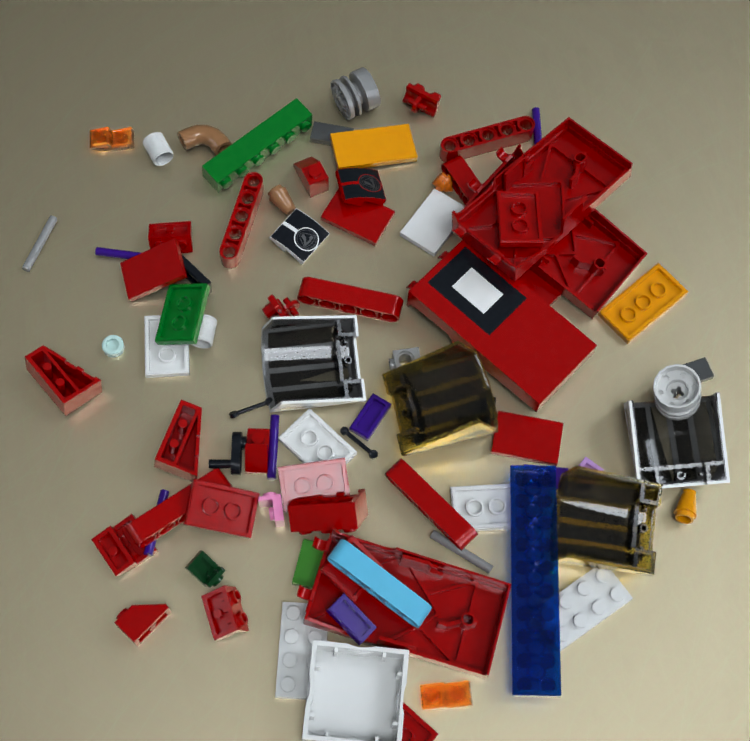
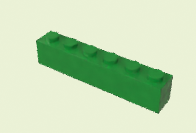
M297 98L202 165L203 177L218 193L223 189H228L239 177L243 178L254 166L261 165L265 158L271 154H276L283 145L294 141L301 132L308 131L312 126V113Z

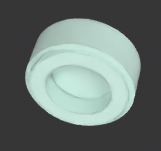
M109 335L103 340L102 349L105 355L115 358L124 352L125 345L121 337Z

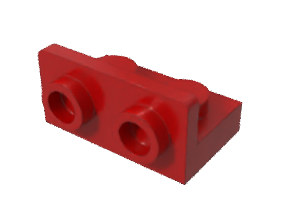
M191 221L149 224L148 240L150 249L175 238L179 242L181 253L193 252Z
M224 585L201 596L214 641H220L238 632L245 633L249 631L247 625L248 618L243 611L241 595L236 587Z

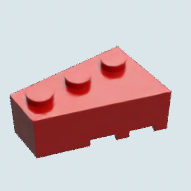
M44 345L25 356L27 371L65 416L102 393V384L99 378L90 376L84 372V369L67 362L66 358Z
M180 400L155 457V468L191 482L192 479H197L202 407Z
M358 489V494L344 496V492H338L337 497L323 498V495L293 499L288 505L291 532H299L301 535H306L313 531H321V533L327 534L331 533L332 527H335L336 530H343L346 533L356 531L368 516L365 489Z

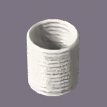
M151 133L143 140V146L155 165H165L172 160L174 154L162 133Z
M204 314L197 344H192L193 346L198 348H210L213 346L217 320L213 316Z

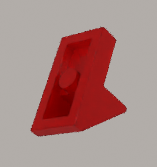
M248 428L247 443L245 444V473L267 474L270 429Z

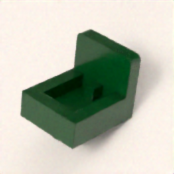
M201 550L185 567L203 586L209 588L217 586L223 579L222 574L225 572L223 567L218 566Z

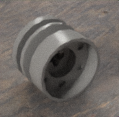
M364 67L350 72L349 79L347 76H341L340 79L331 81L334 101L341 114L347 120L353 119L355 115L360 116L362 109L368 112L379 107L381 104L377 85L369 71Z

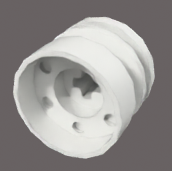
M680 364L669 365L659 371L653 385L654 401L657 410L666 418L678 421L688 419L694 415L701 402V382L697 373L690 367Z

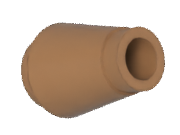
M279 184L268 192L269 200L286 216H289L296 209L286 187H282Z

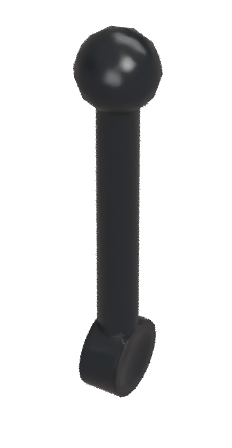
M266 398L264 402L238 411H232L229 413L230 418L238 417L240 414L265 405L268 406L273 402V399Z
M347 427L340 429L342 435H347L369 453L370 459L378 457L376 450L369 449L352 435Z

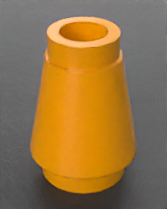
M687 488L682 491L674 510L675 519L678 522L690 524L697 517L696 491Z

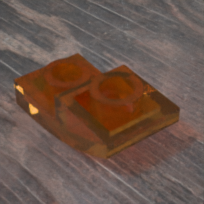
M109 127L90 130L91 150L118 151L134 148V130L131 127L113 131Z
M470 681L420 685L423 710L473 706Z

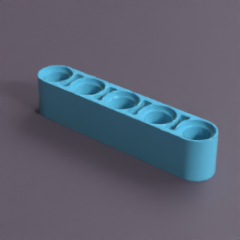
M340 539L327 557V560L334 567L412 626L419 628L431 611L432 606L348 541Z

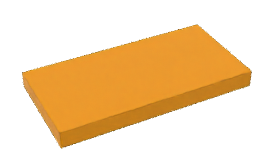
M409 124L330 133L337 170L416 162L418 159Z
M658 263L598 312V316L628 344L685 297L689 291Z

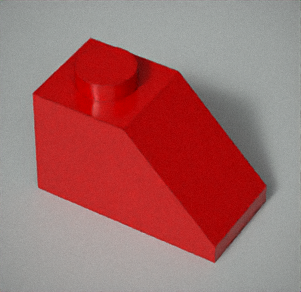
M311 156L293 164L310 198L329 190V177L320 161Z
M166 604L132 605L129 609H123L117 615V620L114 623L138 647L172 612Z

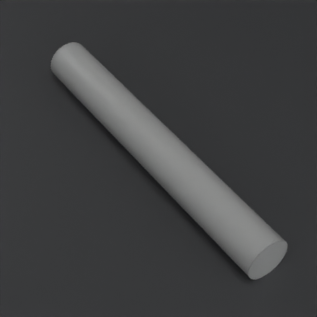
M51 215L22 266L24 271L30 272L58 220L55 216Z
M434 530L431 534V539L488 574L492 570L493 565L465 548L461 551L439 532Z

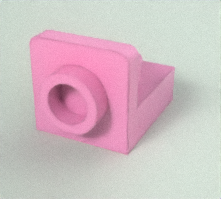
M267 492L263 496L258 497L260 508L269 507L270 521L275 520L276 528L284 527L281 494Z

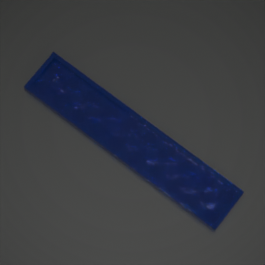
M510 465L512 697L561 698L556 466Z

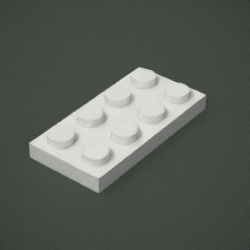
M603 561L535 609L530 615L559 653L631 601L633 597L605 561Z
M282 602L275 698L306 700L313 640L327 641L328 631L304 624L308 603Z

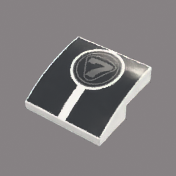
M296 208L269 239L283 252H289L302 265L330 233L311 217Z

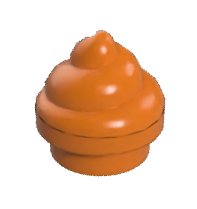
M442 172L432 182L435 186L434 188L440 192L448 193L453 191L452 178L449 174L446 175Z

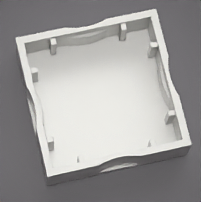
M313 640L302 741H402L404 721L403 699L407 684L409 650L377 646L357 647L348 643Z

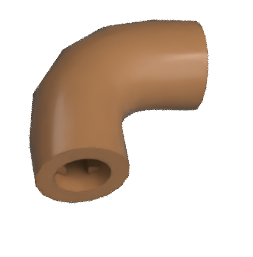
M194 125L177 132L178 139L186 151L198 145H206L216 156L232 145L223 132L209 125Z

